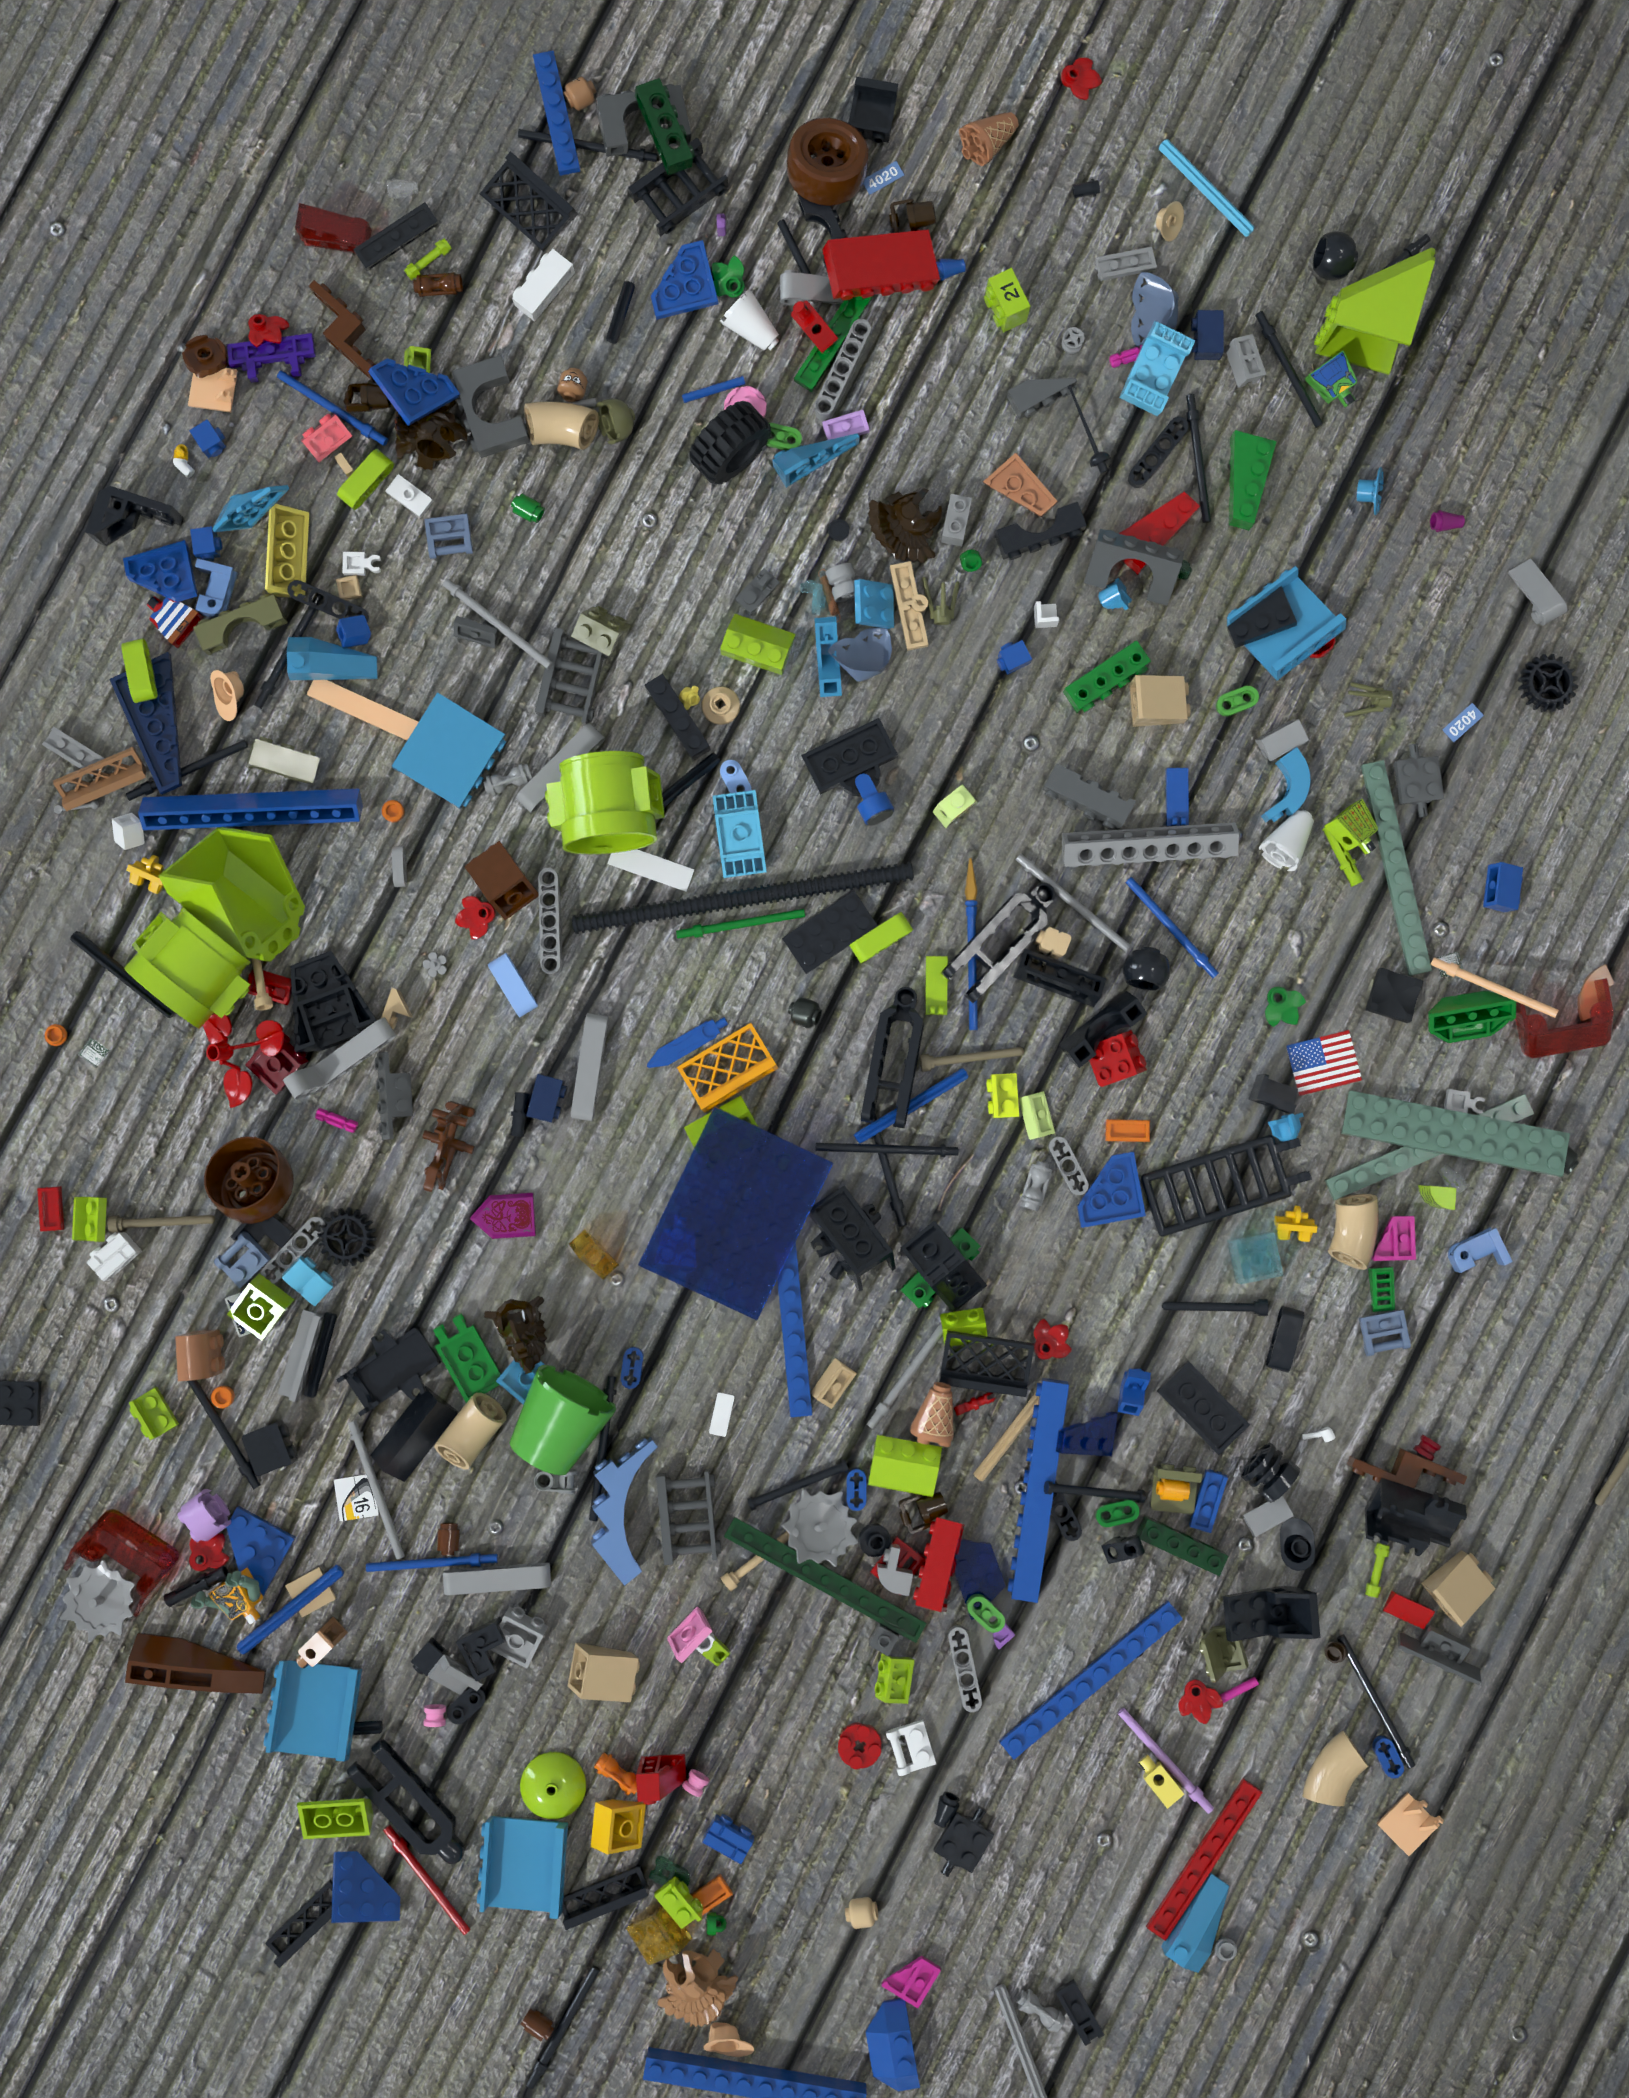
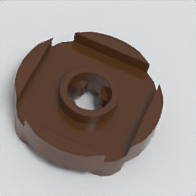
M208 335L196 336L185 345L186 349L182 352L185 366L190 372L195 373L198 378L215 374L227 366L225 346L216 337L212 339L208 338ZM205 353L209 356L206 358H202L201 354Z

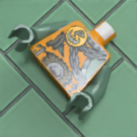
M247 1567L242 1571H234L233 1574L228 1573L226 1580L213 1589L207 1597L203 1591L196 1593V1596L192 1597L191 1606L200 1609L205 1603L207 1607L217 1608L224 1612L231 1620L243 1614L248 1623L252 1624L261 1617L254 1606L263 1599V1596L260 1592L259 1582L253 1578Z

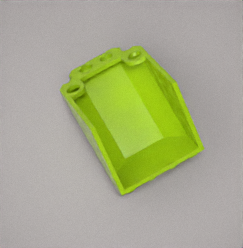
M1429 248L1342 288L1337 296L1332 297L1331 303L1326 308L1324 317L1327 318L1325 323L1322 324L1320 332H1317L1314 345H1317L1315 353L1333 358L1343 350L1350 364L1389 375L1398 344L1410 346L1435 264V249Z
M217 827L158 875L168 895L244 957L271 962L278 953L280 954L292 941L299 937L301 928L298 926L300 916L304 914L305 905L272 835Z

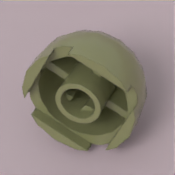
M613 398L596 404V407H599L598 427L602 436L604 437L607 434L610 439L607 442L612 445L625 440L633 430L634 411L622 400Z

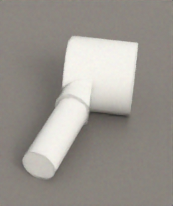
M1324 1427L1314 1433L1302 1434L1303 1440L1319 1438L1321 1436L1324 1442L1335 1439V1435L1330 1427Z

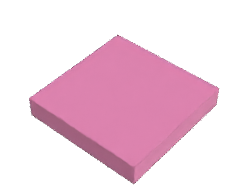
M696 1607L667 1637L676 1659L683 1663L708 1637L712 1629L703 1611Z

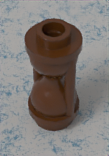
M455 272L417 275L416 279L413 280V288L419 297L457 295L458 292H463V282L461 274H456Z

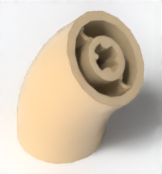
M564 402L525 403L524 406L527 431L532 445L560 444L584 450L594 440L599 424V415L594 409Z
M1372 1194L1348 1195L1337 1199L1335 1202L1336 1222L1328 1253L1345 1265L1365 1270L1368 1268L1377 1238L1379 1222L1378 1197Z
M475 1393L438 1439L434 1446L436 1451L451 1464L461 1469H469L487 1443L506 1421L504 1409L495 1399L487 1394Z
M1343 1730L1332 1738L1315 1759L1305 1782L1302 1795L1304 1798L1331 1806H1345L1346 1798L1353 1782L1369 1767Z

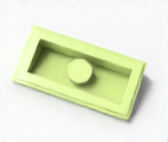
M1044 1091L1020 1097L1019 1103L1029 1139L1054 1134L1055 1130Z

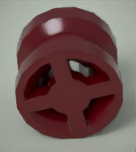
M1422 1434L1420 1437L1421 1442L1419 1445H1415L1413 1450L1433 1461L1435 1452L1439 1451L1441 1446Z

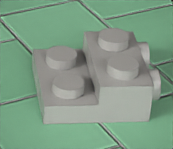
M509 1606L499 1625L506 1641L490 1650L527 1669L548 1626L542 1618H532L526 1615L522 1608H512Z

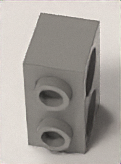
M955 494L950 495L941 543L962 547L972 498Z

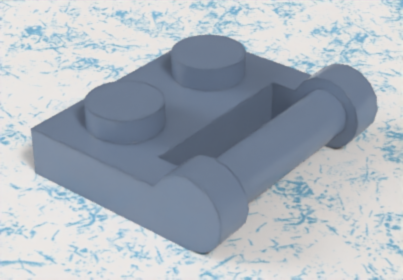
M468 514L424 519L430 559L437 558L440 555L463 552L473 554ZM464 538V544L435 546L436 541Z
M242 1231L238 1236V1240L223 1255H219L214 1260V1264L219 1269H222L241 1289L272 1258L249 1233ZM246 1245L249 1250L232 1266L229 1260Z
M1400 1309L1359 1318L1364 1351L1367 1357L1373 1356L1377 1352L1397 1348H1411L1404 1310ZM1400 1333V1339L1377 1344L1372 1343V1338Z

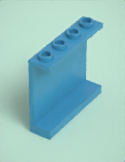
M1296 566L1291 570L1284 571L1279 579L1273 583H1268L1258 595L1248 598L1242 607L1232 610L1227 617V626H1229L1282 586L1296 618L1297 626L1244 645L1276 680H1279L1346 629V618L1341 613L1335 616L1299 579Z
M437 692L392 764V768L444 798L458 809H461L462 806L467 807L473 797L470 795L473 788H479L484 779L481 775L485 769L490 770L495 762V759H493L496 751L501 752L507 741L504 740V733Z
M279 1661V1665H276L274 1671V1678H277L276 1686L271 1691L273 1706L272 1710H269L267 1723L270 1726L269 1732L264 1737L265 1753L275 1751L336 1758V1761L343 1762L349 1760L362 1668L318 1663L314 1667L308 1665L306 1668H301L296 1661Z
M490 1816L483 1823L481 1836L484 1837V1845L480 1849V1859H483V1866L480 1867L478 1880L481 1881V1890L477 1894V1904H480L479 1912H484L487 1907L550 1912L549 1918L559 1919L563 1912L568 1822Z

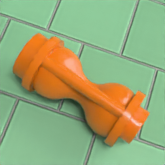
M604 1752L594 1765V1768L598 1770L597 1773L605 1777H611L618 1782L620 1788L625 1791L627 1796L630 1793L635 1794L637 1792L636 1774L626 1772L619 1766L617 1760L612 1758L613 1755H607Z

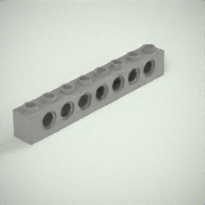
M1235 822L1062 833V859L1064 867L1069 866L1073 868L1084 865H1120L1132 862L1139 864L1148 861H1185L1187 859H1208L1212 857L1229 858L1231 856H1238L1239 831Z

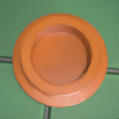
M53 1024L46 1029L45 1039L50 1045L60 1046L67 1039V1031L63 1026Z

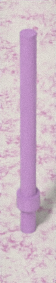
M1122 1708L1118 1715L1189 1792L1188 1796L1194 1802L1197 1801L1208 1814L1212 1812L1214 1807L1203 1796V1791L1191 1783L1127 1710Z

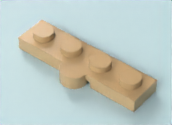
M911 561L890 565L907 651L928 647L922 613L927 610L928 600L924 595L917 592Z

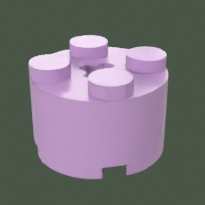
M209 1489L202 1490L182 1505L181 1511L178 1513L179 1520L187 1526L192 1539L196 1542L200 1540L209 1541L231 1524V1520L228 1521L227 1517L230 1515L227 1505L217 1494L214 1496L209 1494L211 1491Z

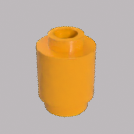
M1161 1478V1481H1158L1156 1484V1494L1162 1500H1188L1190 1483Z

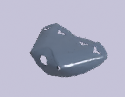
M1141 272L1136 280L1132 295L1136 312L1132 318L1131 332L1136 346L1144 343L1154 321L1174 329L1178 319L1179 297L1177 292L1162 278L1152 273ZM1145 278L1147 284L1141 287L1142 283H1144L1143 279ZM1139 294H1141V296L1144 297L1142 302H1140L1141 297L1139 296ZM1139 319H1141L1143 325H1141V326L1138 328V325L1140 324V323H1139ZM1139 335L1144 337L1142 342H1140L1141 338H1139Z
M885 628L865 629L855 639L844 638L837 641L829 648L828 652L857 682H861L881 674L885 670L892 653L891 636ZM874 634H883L880 639L874 636ZM868 636L867 642L862 640ZM847 645H850L847 651L844 648H842L843 646L846 647Z

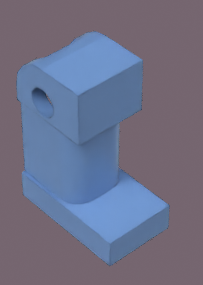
M197 558L195 567L200 572L210 574L205 596L199 594L195 610L203 616L219 617V613L227 611L229 608L238 572L233 571V567Z
M1489 1227L1453 1244L1448 1250L1449 1261L1454 1271L1459 1273L1476 1266L1474 1261L1493 1253L1499 1265L1505 1266L1513 1262L1497 1228L1492 1229Z

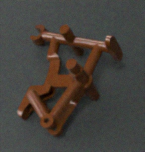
M448 1101L445 1104V1108L451 1111L449 1113L434 1108L432 1117L437 1118V1127L434 1129V1133L425 1130L422 1138L438 1144L433 1161L424 1170L426 1176L423 1186L424 1190L432 1192L436 1181L438 1182L439 1189L444 1190L456 1150L473 1154L475 1146L454 1138L457 1126L466 1127L468 1119L460 1115L472 1117L475 1114L473 1108L453 1101ZM442 1157L446 1159V1165L443 1174L441 1168L443 1166L444 1159H441Z

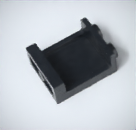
M856 76L855 91L848 123L854 126L865 139H870L875 143H889L898 95V84Z

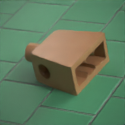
M332 1617L298 1650L300 1655L296 1658L297 1664L301 1668H306L308 1665L314 1667L348 1632Z

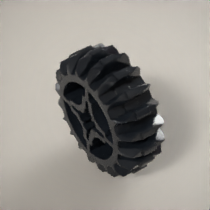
M1542 654L1540 658L1534 657L1532 662H1527L1525 664L1526 669L1520 671L1523 677L1518 678V682L1523 685L1519 686L1518 690H1524L1521 698L1527 697L1526 705L1533 703V710H1537L1540 707L1541 713L1547 710L1552 713L1556 711V708L1558 710L1563 709L1564 704H1570V698L1575 697L1576 693L1573 690L1577 689L1578 685L1573 682L1578 677L1572 676L1575 668L1569 670L1570 662L1562 663L1563 657L1560 656L1555 660L1554 654L1549 655V657L1546 654ZM1540 668H1550L1553 669L1555 672L1550 674L1547 673L1545 670L1542 671ZM1553 677V679L1550 681V685L1544 688L1546 686L1545 682H1547V680ZM1560 677L1562 680L1563 687L1559 684ZM1533 680H1534V681L1536 682V684H1537L1536 690L1534 689V686H1533ZM1543 693H1547L1550 696H1554L1556 699H1546L1543 698L1541 695Z
M348 1207L345 1214L344 1209L339 1208L338 1215L334 1211L330 1212L332 1220L328 1217L323 1219L327 1226H319L320 1229L324 1230V1233L317 1234V1237H323V1241L318 1242V1246L325 1245L326 1248L322 1249L321 1253H330L327 1256V1260L335 1257V1265H338L341 1260L344 1267L348 1266L349 1261L352 1266L357 1264V1260L362 1263L365 1261L363 1255L371 1256L367 1248L375 1249L376 1247L370 1243V1241L377 1240V1237H371V1233L376 1232L377 1229L369 1228L374 1222L373 1220L365 1222L368 1217L366 1213L359 1217L361 1211L359 1209H356L353 1213L352 1208ZM345 1219L342 1230L332 1233L334 1226L339 1221ZM352 1220L360 1225L363 1235L355 1232ZM346 1231H348V1235L357 1238L348 1240L349 1243H347V1239L338 1236L347 1234ZM332 1240H337L340 1243L343 1254L335 1249ZM363 1241L361 1248L356 1253L349 1255L353 1243Z

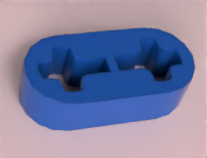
M638 1347L628 1348L623 1357L621 1383L628 1389L635 1388L641 1380L644 1353ZM636 1351V1355L640 1356V1359H636L635 1365L631 1366V1358H628V1354ZM630 1369H634L633 1377L637 1378V1381H633L632 1384H628V1380L625 1379V1376L629 1375Z
M852 1468L847 1473V1505L853 1511H860L866 1505V1474L860 1468ZM856 1472L859 1473L860 1477H863V1480H859V1487H854V1480H850V1477H853ZM854 1491H859V1498L863 1499V1502H859V1506H854V1502H850V1499H854Z
M1377 1736L1372 1743V1747L1382 1770L1390 1778H1399L1404 1772V1766L1394 1744L1386 1736ZM1381 1742H1384L1387 1745L1386 1750L1388 1754L1386 1755L1381 1749H1379L1381 1747ZM1390 1759L1395 1765H1397L1395 1767L1396 1771L1392 1772L1389 1769L1390 1764L1388 1760Z

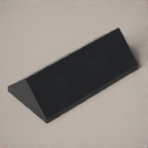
M425 1386L426 1392L423 1394L418 1393L417 1398L410 1403L370 1455L383 1472L403 1482L408 1479L459 1413L427 1386Z

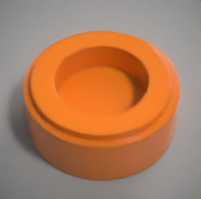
M389 800L383 805L382 815L387 821L395 823L404 817V807L398 801Z
M228 1386L217 1387L211 1394V1401L218 1408L230 1406L235 1399L234 1391Z

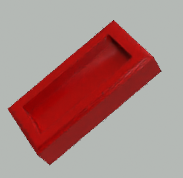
M62 1186L37 1188L40 1232L64 1230Z

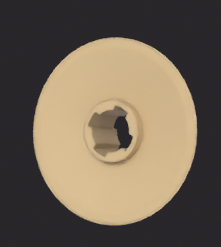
M1174 201L1166 208H1162L1157 215L1156 227L1161 231V235L1166 241H1173L1182 228L1184 221L1182 204L1179 201Z
M727 687L712 688L703 697L702 712L706 719L714 724H728L737 717L740 711V701L737 694ZM722 700L725 706L718 709L716 703Z

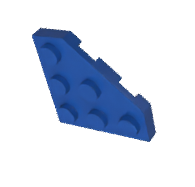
M703 240L681 246L677 257L663 275L661 283L652 293L651 300L656 320L719 304Z
M388 358L374 365L368 371L408 426L455 400L460 395L448 376L442 374L434 375L426 372L425 369L408 365V367L400 365L395 360Z
M185 540L123 558L125 573L129 581L175 602L198 596L189 548Z
M1134 1152L1111 1155L1077 1205L1081 1228L1146 1216Z
M238 1506L230 1519L231 1524L226 1527L238 1570L242 1571L248 1567L253 1578L259 1582L260 1592L264 1596L296 1537Z
M358 1851L334 1852L331 1923L400 1921V1896Z

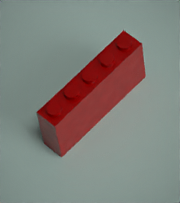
M929 229L831 239L826 242L822 249L833 299L850 300L857 296L869 298L875 294L888 296L894 292L907 294L920 289L922 291H930L940 280Z

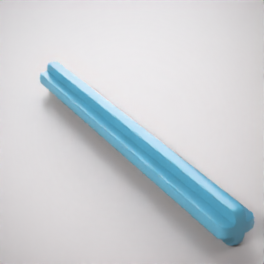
M1168 139L1160 144L1159 150L1244 236L1247 237L1254 231V225Z

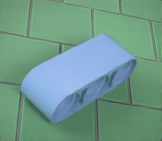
M507 953L487 964L519 1017L538 1007L536 1000Z

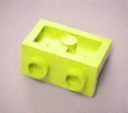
M991 1074L990 1079H986L987 1092H991V1101H988V1113L992 1114L993 1118L1019 1117L1017 1074Z

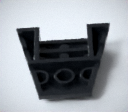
M332 951L290 966L294 1002L292 1006L295 1021L293 1026L296 1053L322 1051L347 1042L377 1021Z

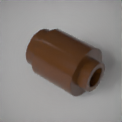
M440 1523L437 1536V1551H441V1555H454L455 1551H459L460 1529H458V1523Z
M531 2008L520 2024L525 2027L523 2030L540 2042L543 2038L548 2040L554 2030V2027L551 2026L554 2021L538 2010L534 2011Z

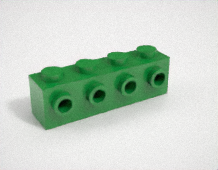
M1136 640L1067 686L1063 694L1076 713L1082 710L1085 713L1095 706L1094 702L1101 698L1103 701L1113 694L1112 690L1116 687L1121 689L1131 682L1130 678L1134 675H1143L1149 670L1147 667L1151 660Z
M962 1227L949 1238L966 1260L972 1261L980 1253L978 1249L981 1246ZM918 1271L900 1288L919 1309L921 1306L926 1308L934 1300L932 1295L935 1291Z

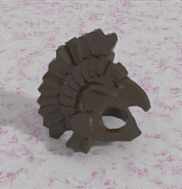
M456 401L449 402L409 426L400 414L396 412L394 421L397 437L395 441L397 459H402L406 453L410 454L416 450L418 454L417 466L422 467L424 470H433V461L450 459L456 456V452L447 441L455 442L462 439L467 442L466 430L456 422L455 416L451 412L449 413V410L456 404Z
M921 487L905 495H902L900 492L891 494L885 498L889 504L882 503L881 501L877 502L873 499L869 502L870 510L868 515L871 531L875 534V539L880 541L881 546L885 547L888 553H892L896 560L905 561L908 558L911 562L918 560L920 563H925L927 558H935L936 556L935 552L928 546L926 539L931 538L934 531L932 529L941 519L942 506H938L934 512L926 511L921 515L919 502L925 497L929 491L928 489Z
M537 1296L530 1302L510 1299L504 1301L497 1311L484 1312V1318L493 1319L500 1333L499 1335L505 1339L506 1346H508L507 1350L511 1351L514 1361L520 1364L525 1374L533 1372L535 1364L540 1363V1356L544 1354V1348L546 1347L545 1340L547 1337L544 1335L546 1329L543 1326L545 1322L541 1319L542 1313L538 1311V1307L544 1302L543 1297ZM523 1309L517 1313H508L510 1310Z

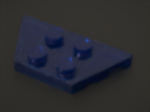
M961 1540L958 1555L955 1554L954 1558L957 1559L954 1573L965 1604L968 1598L974 1594H982L991 1602L1006 1587L992 1545L987 1542ZM981 1602L974 1603V1607L981 1605Z

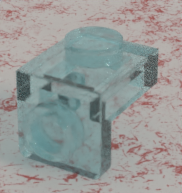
M813 580L801 583L800 591L802 593H813L812 615H820L821 609H825L826 596L822 595V584H818L817 581Z

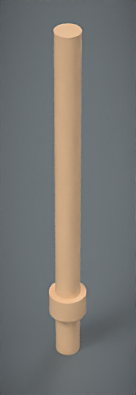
M1435 957L1431 962L1432 966L1446 971V974L1449 976L1460 977L1556 1018L1559 1012L1558 1009L1460 968V965L1453 962L1449 964Z

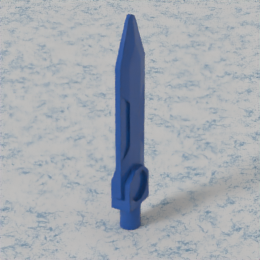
M725 1017L716 1022L713 1019L709 1022H704L659 1048L647 1063V1067L653 1068L672 1064L715 1039L721 1033L720 1029L727 1026L728 1022Z

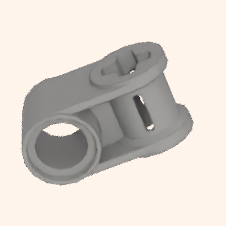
M571 1469L566 1475H554L539 1470L535 1475L534 1485L540 1491L565 1494L575 1493L574 1475L577 1474V1470ZM542 1474L548 1475L550 1483L547 1485L541 1484L539 1476Z

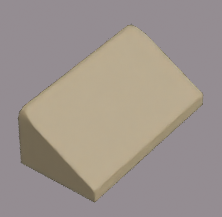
M835 1358L812 1389L811 1395L832 1409L857 1373Z

